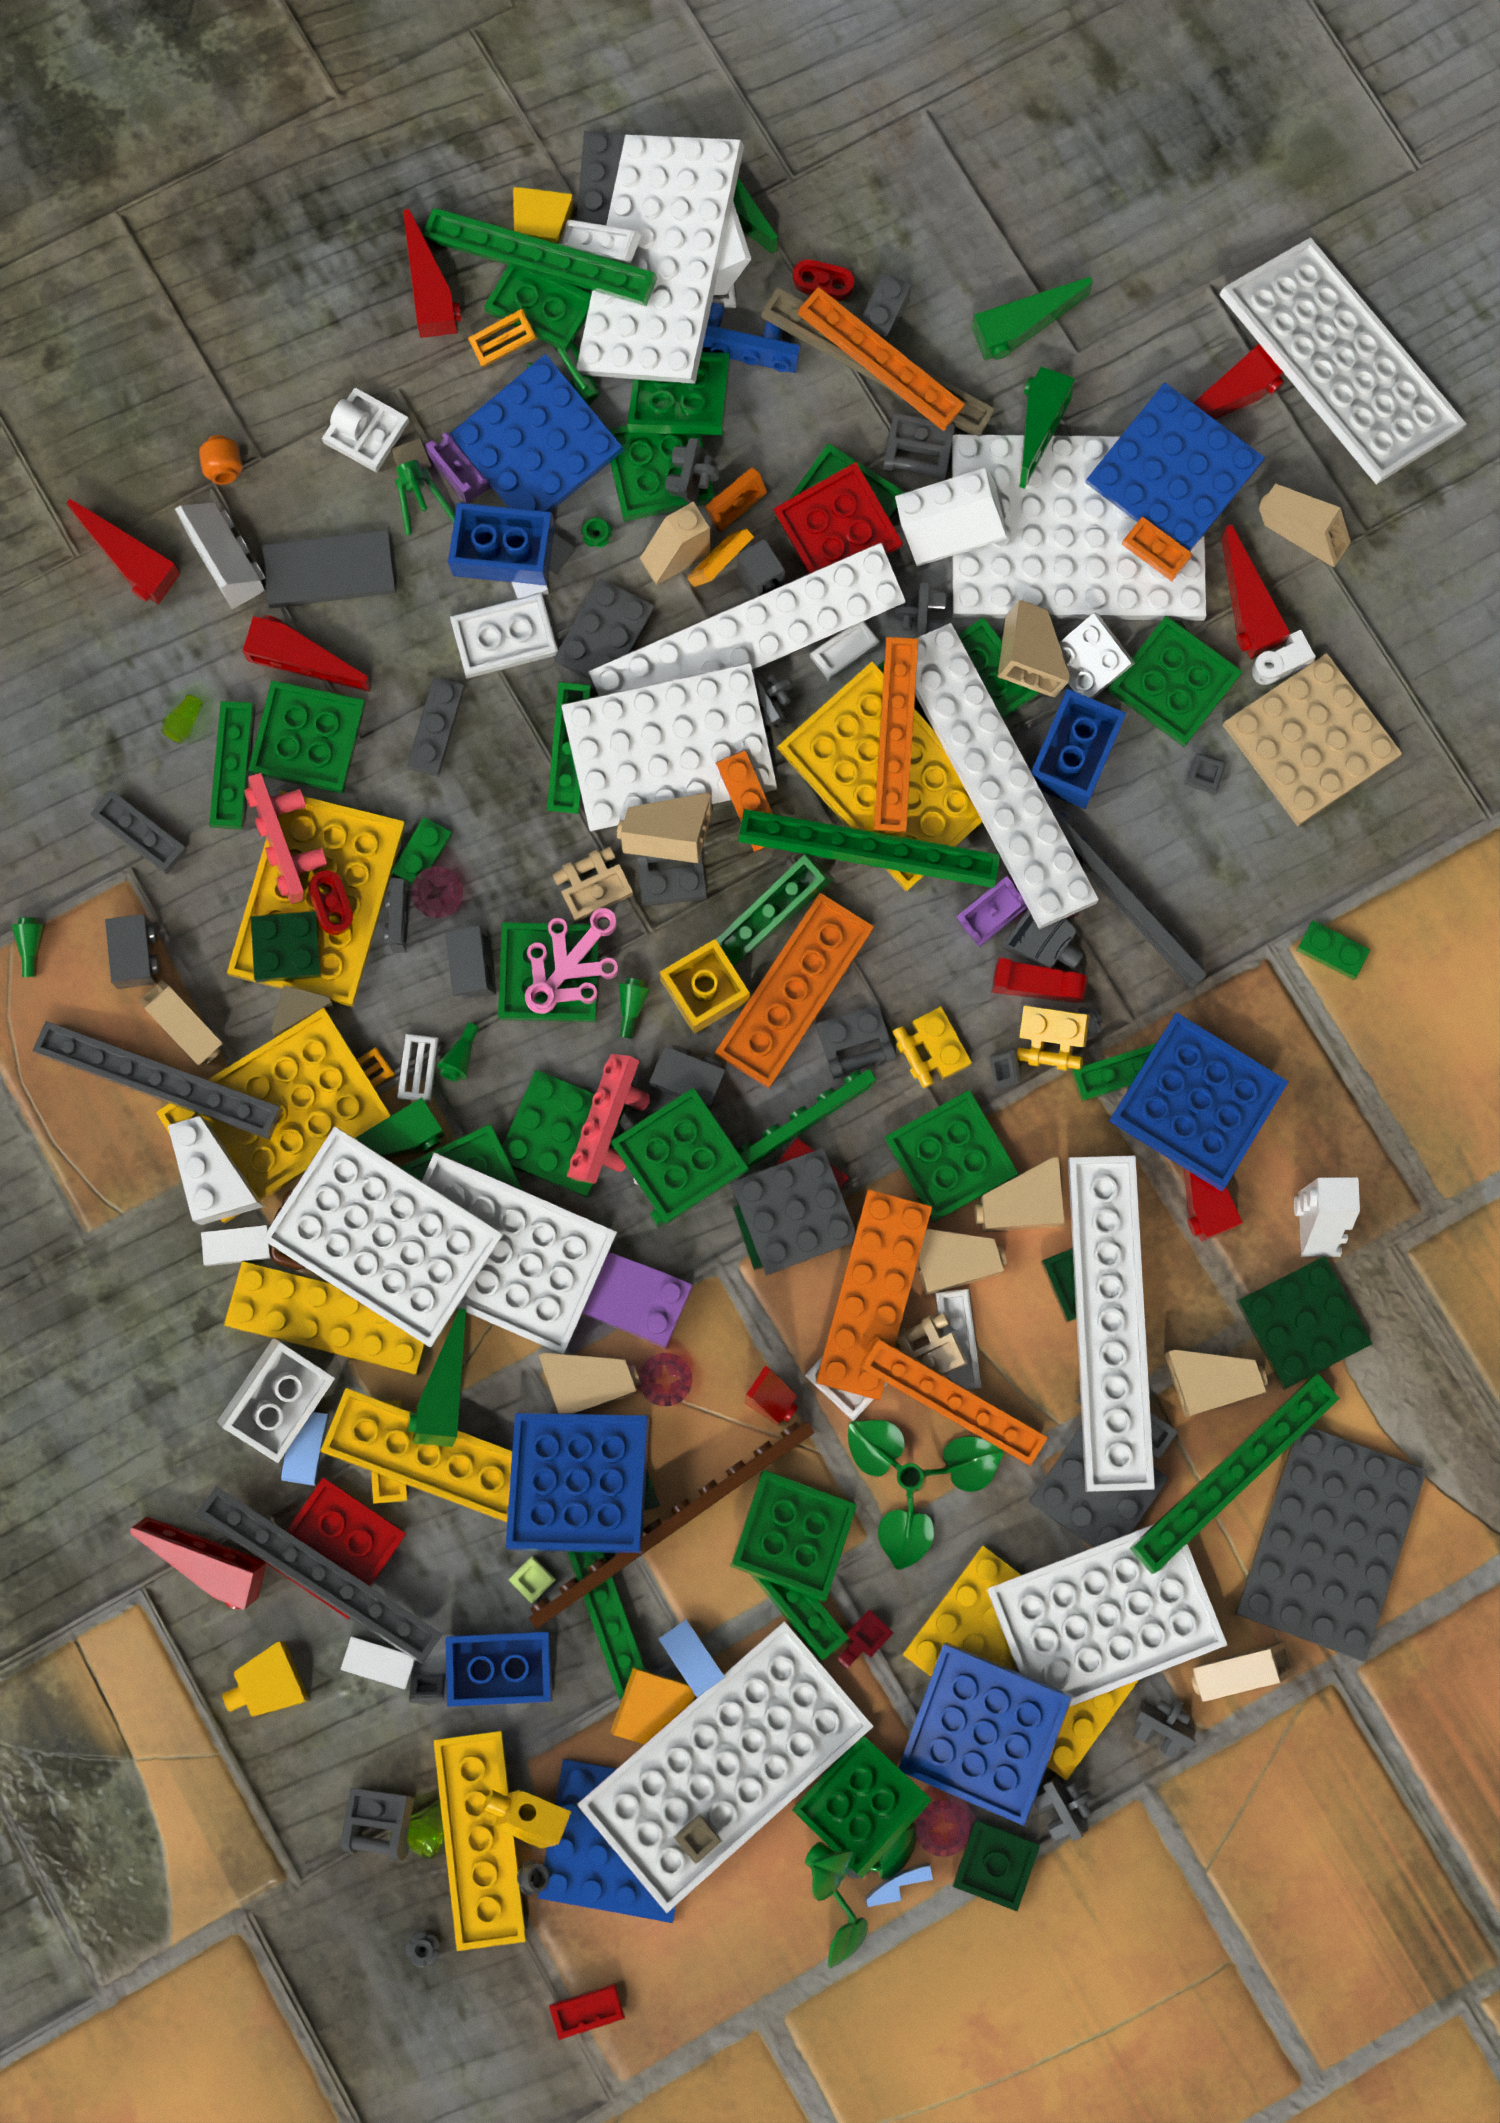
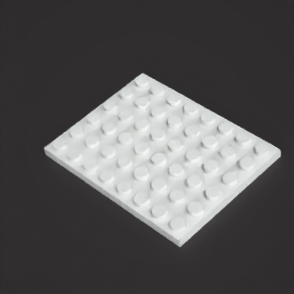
M953 435L951 444L952 478L984 467L988 470L996 483L1008 539L952 556V618H1005L1020 599L1048 610L1051 619H1087L1093 613H1098L1102 620H1163L1167 616L1171 620L1204 621L1206 618L1204 536L1193 548L1191 559L1173 582L1122 545L1124 538L1137 522L1085 483L1088 476L1120 436H1053L1029 483L1023 489L1019 487L1023 435H981L980 437L977 435Z

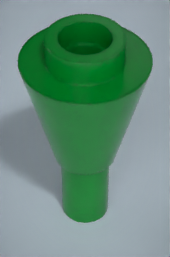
M18 918V924H11L18 952L21 956L22 977H35V956H37L44 924H38V918Z
M626 978L625 984L619 983L621 1016H623L619 1037L632 1039L635 1018H638L650 991V988L644 987L645 981Z
M467 1023L460 1040H457L437 1063V1067L441 1070L440 1075L445 1079L458 1082L459 1079L465 1080L467 1078L472 1051L471 1045L479 1030L477 1025Z

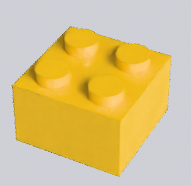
M716 939L660 971V981L694 1034L744 1005L750 999V992Z

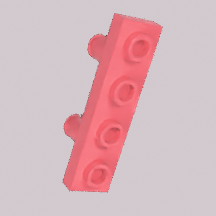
M261 773L249 776L248 788L244 789L249 807H255L259 817L255 818L258 833L260 837L266 836L270 846L265 848L271 867L276 865L280 877H276L279 891L282 896H288L290 904L303 901L304 890L299 879L300 874L326 867L327 862L321 847L294 856L289 852L278 816L305 808L302 792L300 789L272 797L271 794H268Z
M610 1054L604 1066L598 1090L593 1096L588 1118L582 1127L578 1146L571 1158L567 1177L580 1182L596 1184L602 1165L618 1172H622L626 1168L616 1150L609 1147L624 1104L643 1111L650 1102V1095L631 1085L639 1060L627 1055Z

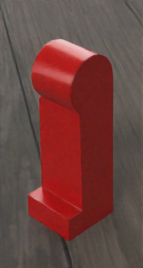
M998 958L991 993L1070 1003L1084 1002L1088 980L1086 975L1011 962L1012 959Z

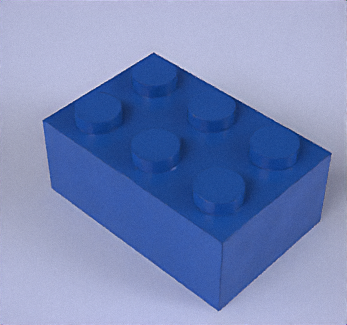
M457 503L448 564L453 576L547 586L555 532L552 513Z
M1067 689L1031 771L1038 787L1052 796L1086 809L1126 713Z
M551 1632L446 1637L447 1707L553 1701Z

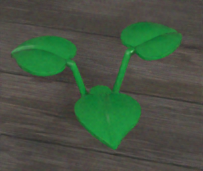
M884 1420L851 1421L848 1427L849 1449L853 1460L860 1470L870 1476L881 1477L888 1472L890 1465L898 1470V1484L907 1491L908 1513L899 1509L892 1510L882 1518L878 1527L880 1545L897 1570L908 1568L921 1560L930 1549L934 1540L935 1531L931 1518L925 1514H914L913 1495L914 1492L923 1489L926 1484V1477L951 1473V1481L958 1489L966 1492L980 1491L992 1481L1003 1457V1450L985 1439L961 1437L950 1442L943 1451L944 1461L949 1467L926 1469L923 1471L922 1468L914 1463H907L902 1466L895 1460L903 1454L905 1441L902 1432L894 1424Z
M914 1823L904 1831L879 1859V1862L870 1869L873 1872H879L881 1879L886 1880L896 1875L910 1859L916 1842L917 1832ZM818 1842L810 1849L805 1859V1864L812 1870L813 1897L817 1901H823L833 1895L848 1916V1924L839 1928L830 1946L828 1967L832 1969L834 1966L847 1960L861 1946L867 1934L868 1922L863 1917L856 1920L855 1914L837 1890L854 1865L855 1853L850 1849L834 1852L823 1842Z

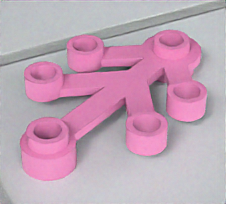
M600 908L592 913L590 918L591 928L568 956L565 936L568 933L567 923L561 918H554L549 922L548 931L553 941L555 971L547 981L544 969V961L547 958L546 947L541 943H533L528 947L527 955L532 964L533 984L526 990L525 1001L531 1011L545 1014L553 1010L559 1002L580 1000L582 1003L591 1004L598 996L597 989L592 983H583L579 988L558 989L565 979L600 975L605 979H612L617 975L618 965L612 958H604L600 962L579 964L601 936H608L615 931L617 922L615 914L611 910ZM601 919H607L610 922L609 927L606 929L599 928L597 924ZM555 924H562L564 930L556 934L552 931V927ZM536 948H540L543 950V955L540 958H533L531 952ZM610 963L614 966V970L608 974L602 971V967ZM590 988L594 991V994L591 998H584L581 995L582 991ZM539 993H545L548 996L547 1001L544 1003H538L535 998Z

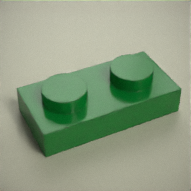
M423 817L391 871L392 874L421 890L451 839L452 832Z
M1312 920L1296 951L1355 980L1370 949Z

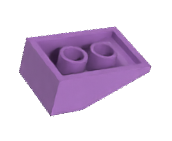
M609 1252L582 1314L667 1350L692 1293L693 1285L659 1270Z

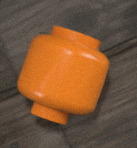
M214 435L200 446L199 459L205 478L219 485L229 484L236 480L243 468L240 448L236 441L223 435Z

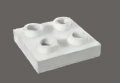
M354 387L347 400L341 399L334 408L330 419L331 425L322 437L324 444L377 473L409 424V418Z
M1093 613L1059 642L1070 675L1068 684L1074 692L1091 699L1096 697L1135 664L1098 613Z

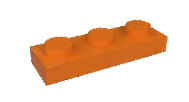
M746 750L715 762L740 822H742L744 809L773 814ZM751 845L754 852L764 848L762 846Z

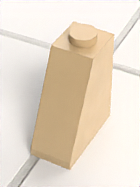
M1276 483L1269 494H1265L1260 502L1259 510L1266 527L1330 566L1335 567L1351 543L1342 510L1338 506Z
M694 501L665 517L640 557L642 564L656 586L703 560L710 554V527Z
M1019 599L1005 617L998 677L1055 698L1068 684L1070 675L1049 612L1044 608Z
M702 793L628 807L625 819L620 820L617 827V839L622 841L623 853L698 863L712 818L711 794Z
M163 980L138 1001L198 1066L203 1061L205 1064H208L220 1053L218 1047L223 1043Z
M1059 1157L1050 1158L982 1195L980 1204L975 1205L976 1224H982V1232L1061 1227L1065 1221Z
M926 1229L917 1262V1270L925 1296L1001 1275L1004 1271L1003 1266L1007 1265V1260L1003 1247H997L995 1239Z
M1173 1350L1164 1354L1185 1418L1266 1392L1264 1386L1268 1385L1267 1376L1263 1367L1257 1366L1256 1360Z
M553 1353L538 1355L559 1414H582L637 1394L635 1386L641 1384L635 1365L628 1367L625 1359Z
M1286 1641L1200 1664L1193 1668L1192 1684L1195 1692L1198 1695L1200 1694L1202 1701L1205 1702L1281 1683L1294 1675L1295 1671Z

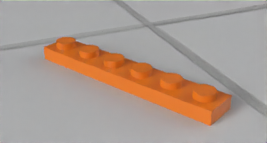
M820 287L799 308L798 315L942 431H945L963 410L965 404Z
M886 637L874 819L875 832L906 833L919 642L917 638Z
M878 1337L875 1338L859 1365L865 1371L1030 1466L1048 1439L1042 1432Z

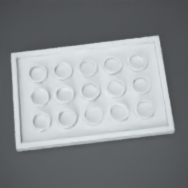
M751 663L561 705L589 831L617 826L620 820L625 819L628 807L702 793L711 794L712 804L731 800L715 762L742 750H746L763 792L777 790Z
M334 1126L262 1240L431 1348L504 1234Z
M434 1153L422 1182L504 1234L457 1308L466 1309V1312L561 1354H565L617 1231Z
M1150 1525L987 1588L986 1590L1018 1672L1073 1695L1070 1706H1073L1226 1646L1227 1642L1188 1545L1186 1544L1157 1573L1151 1574L1129 1548L1153 1526Z

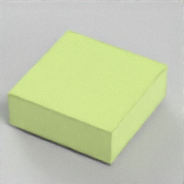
M531 1556L509 1581L533 1604L556 1579L534 1556Z

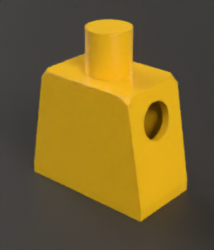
M514 187L513 189L514 231L559 244L568 219L571 220L573 215L572 194Z
M285 1641L273 1644L234 1671V1677L238 1686L222 1693L224 1704L229 1712L247 1705L252 1717L310 1701Z
M491 1790L483 1807L484 1810L498 1816L495 1822L496 1828L539 1849L559 1845L571 1811L520 1790L508 1793L506 1796Z

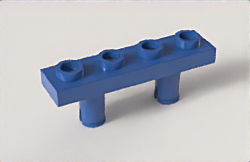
M712 302L702 352L730 353V359L744 362L747 365H760L773 368L779 372L796 373L799 363L800 345L781 341L783 329L767 321L763 336L760 337L720 328L724 307Z

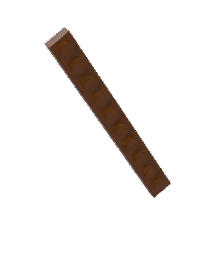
M794 1422L780 1432L783 1439L775 1445L767 1441L753 1451L756 1458L745 1465L740 1460L725 1471L729 1477L721 1483L717 1484L715 1479L699 1489L698 1492L701 1497L690 1504L686 1498L673 1507L670 1511L674 1516L662 1523L660 1518L646 1526L643 1529L646 1535L642 1541V1553H618L617 1556L608 1562L602 1557L587 1568L590 1575L579 1582L576 1577L572 1578L558 1588L562 1594L556 1599L550 1601L548 1597H545L530 1609L534 1613L528 1618L535 1629L541 1627L815 1433L808 1422L802 1426Z

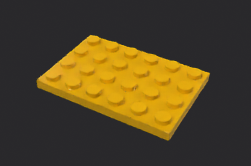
M873 662L869 663L777 746L780 753L848 828L875 832L874 819L884 674ZM914 709L906 833H876L956 847L982 823V820L935 731ZM885 869L905 892L924 876Z
M280 790V794H279V795L284 794V793H287V792ZM303 796L305 808L278 816L281 830L290 853L295 856L321 847L327 866L300 874L299 879L304 890L303 901L290 904L288 896H282L279 891L276 877H280L277 866L271 867L265 848L270 846L266 838L227 974L231 977L255 982L251 916L315 911L308 891L310 881L319 871H332L340 877L352 909L353 921L349 929L341 935L326 933L318 921L321 977L259 982V984L283 989L284 985L328 996L331 1002L354 1007L391 879V871L395 865L406 824L405 821ZM321 886V887H319V890H320L323 894H329V893H330V890H329L328 887H326V886ZM337 916L329 917L332 923H340V919Z
M324 1007L208 1079V1081L279 1106L283 1111L270 1140L170 1103L156 1111L168 1133V1125L198 1116L208 1121L261 1201L304 1175L334 1126L356 1138L392 1116ZM238 1215L221 1219L222 1223H227Z
M981 1546L902 1655L932 1677L942 1646L945 1642H948L1018 1672L986 1589L1021 1576V1574L987 1548ZM1139 1680L1070 1706L1047 1767L1067 1781Z

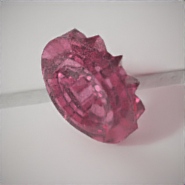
M436 866L427 868L418 874L413 880L410 894L413 898L414 906L424 916L444 918L454 913L459 907L463 897V889L455 873L447 868ZM431 884H434L435 887L448 886L441 893L442 902H439L437 898L426 900V897L432 891Z
M661 1353L648 1359L642 1366L639 1374L641 1384L639 1385L643 1395L651 1403L670 1407L682 1402L688 1395L692 1385V1374L689 1366L682 1358L670 1353ZM663 1366H666L669 1376L680 1377V1380L670 1383L669 1394H665L662 1384L651 1383V1380H656V1378L662 1376Z
M947 1800L934 1801L918 1816L916 1820V1836L921 1846L929 1853L941 1857L951 1856L958 1853L966 1845L970 1836V1822L965 1811L954 1802ZM939 1813L945 1823H957L956 1826H952V1829L947 1831V1843H945L940 1833L928 1832L938 1825Z

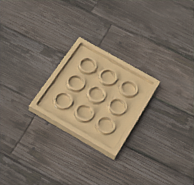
M1327 653L1242 709L1222 725L1297 827L1402 755V752Z

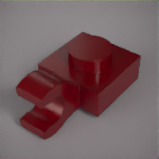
M869 1609L846 1633L852 1643L836 1660L846 1669L862 1652L871 1658L893 1635V1632Z

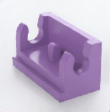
M444 432V439L441 443L436 444L431 440L425 445L428 457L464 503L469 504L488 490L491 485L456 444L450 433Z
M1006 876L994 888H991L956 916V918L980 947L1028 907L1012 881Z

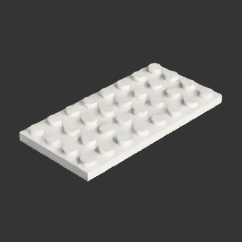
M625 135L606 226L635 230L640 233L641 238L631 266L654 272L658 278L647 306L592 291L576 366L580 375L695 384L744 150V144L741 140Z
M1311 237L1225 286L1220 292L1221 298L1376 485L1456 435L1467 425Z
M785 1621L724 1674L725 1678L696 1698L577 1804L666 1913L873 1727ZM698 1814H701L722 1839V1842L700 1862L695 1864L673 1836Z

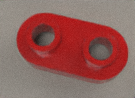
M806 259L800 261L793 270V284L802 293L812 295L820 287L834 300L842 301L847 299L853 292L854 277L844 267ZM809 276L813 278V281L805 282L803 278ZM841 284L843 288L838 290L833 285Z
M319 871L312 877L308 887L314 910L321 928L326 933L341 935L349 929L353 921L352 909L340 877L332 871ZM321 886H326V887H328L329 890H330V893H329V894H323V893L319 890V887H321ZM337 916L340 919V923H332L329 917Z

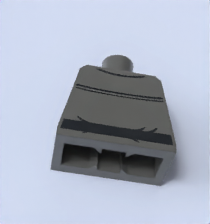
M1029 909L1001 945L1004 949L1040 967L1051 968L1058 959L1073 970L1084 955L1069 944L1077 930L1066 918L1039 929Z

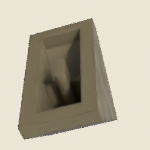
M283 985L271 1031L277 1037L323 1007L328 1013L334 1010L335 1007L328 996Z

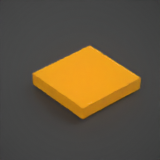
M747 529L727 535L687 576V580L694 587L711 582L754 536Z
M633 1667L610 1733L614 1736L646 1744L693 1702L695 1694L687 1683Z

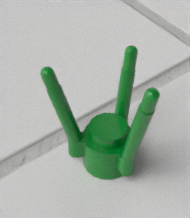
M572 343L570 347L578 362L579 350L577 345ZM559 346L557 350L574 377L569 383L587 405H590L598 398L600 393L597 390L599 388L591 376L580 375L564 348ZM528 363L527 368H529L532 365V363Z
M411 460L396 467L395 470L399 478L394 481L399 491L403 524L407 536L411 535V526L405 489H407L408 493L414 492L421 510L426 511L427 506L421 489L425 487L424 481L454 523V511L431 479L428 469H422L419 460Z

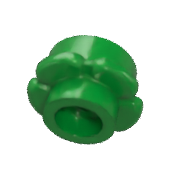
M601 518L589 519L581 529V534L584 536L583 542L589 547L596 546L597 548H602L609 543V538L612 536L611 526ZM598 531L600 534L595 536L594 532Z

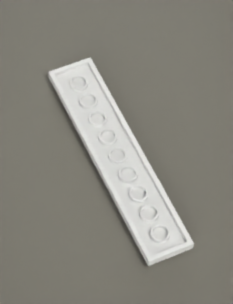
M878 543L588 672L598 695L602 696L751 663V668L755 669L901 605L906 601L882 543Z
M950 623L917 637L919 642L915 695L1038 928H1044L1095 905L1099 900L953 625Z
M1073 1157L1068 1159L1085 1491L1154 1490L1136 1157Z

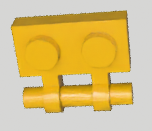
M1025 1005L1023 1007L1019 1038L1030 1039L1032 1044L1030 1049L1018 1048V1060L1028 1062L1030 1066L1039 1067L1040 1064L1057 1066L1058 1070L1068 1071L1069 1068L1081 1070L1083 1057L1073 1056L1072 1048L1073 1046L1086 1047L1090 1014ZM1044 1042L1060 1044L1059 1053L1043 1051Z
M942 1007L912 1021V1025L917 1032L912 1036L908 1035L904 1026L893 1031L898 1042L896 1046L900 1054H905L912 1067L909 1071L914 1079L918 1078L923 1089L934 1084L929 1072L937 1069L943 1080L972 1064ZM922 1043L931 1058L924 1062L915 1048Z

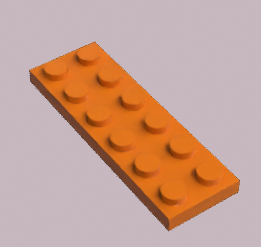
M819 893L715 1051V1055L770 1089L873 932L874 926L822 893Z
M867 1190L818 1371L817 1384L881 1400L885 1382L865 1371L859 1365L876 1337L895 1347L930 1218L931 1206Z

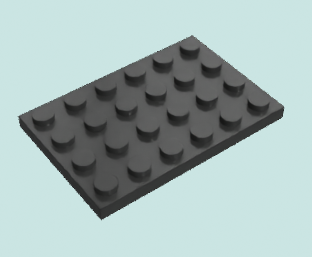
M1309 1427L1290 1446L1235 1614L1365 1662L1427 1470Z

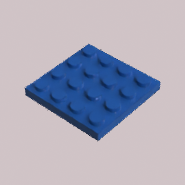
M546 354L450 433L456 444L478 471L484 475L487 482L509 508L551 512L625 451Z
M1164 382L1088 476L1085 483L1136 522L1141 517H1144L1191 552L1263 463L1265 457Z
M1176 1012L1112 1114L1109 1122L1222 1192L1289 1081Z
M515 1413L505 1548L508 1550L642 1553L650 1418L647 1415Z
M945 1642L898 1768L908 1776L1024 1826L1033 1807L1073 1695Z
M563 1759L555 1805L571 1811L559 1845L547 1847L544 1866L549 1873V1882L547 1887L538 1893V1899L673 1923L676 1905L666 1913L577 1806L584 1797L617 1768Z

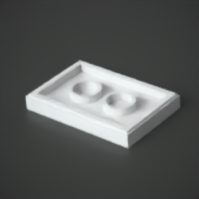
M542 593L450 617L466 679L552 657L558 652Z

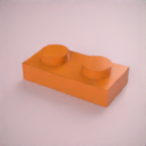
M751 467L705 506L712 525L717 530L722 532L767 494L760 473Z
M1141 517L1122 542L1124 547L1171 582H1173L1193 555L1144 517Z

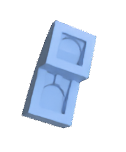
M312 1412L285 1452L281 1475L282 1481L315 1486L322 1458V1452L320 1451L329 1420L328 1414Z
M684 1620L659 1638V1641L696 1697H699L725 1678L687 1620Z
M928 1863L916 1865L882 1881L865 1896L867 1907L901 1901L899 1886L933 1880L930 1865Z

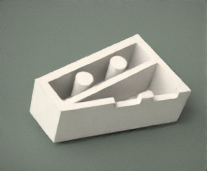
M198 1116L168 1125L193 1222L203 1225L265 1207L208 1121Z
M1358 1177L1317 1178L1300 1190L1298 1196L1294 1197V1214L1299 1216L1301 1257H1341V1243H1346L1348 1240V1234H1344L1345 1230H1352L1360 1212Z

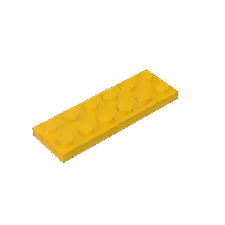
M242 1261L224 1322L226 1327L275 1338L284 1342L413 1375H418L426 1344L330 1283Z
M345 1388L320 1452L507 1523L512 1451L460 1431L457 1432V1439L453 1447L413 1444V1432L407 1431L408 1411Z
M494 1731L433 1740L457 1951L526 1942L521 1889L517 1882L518 1862L515 1837L496 1828L495 1822L498 1816L483 1809L485 1800L491 1790L505 1796L509 1793L503 1732Z

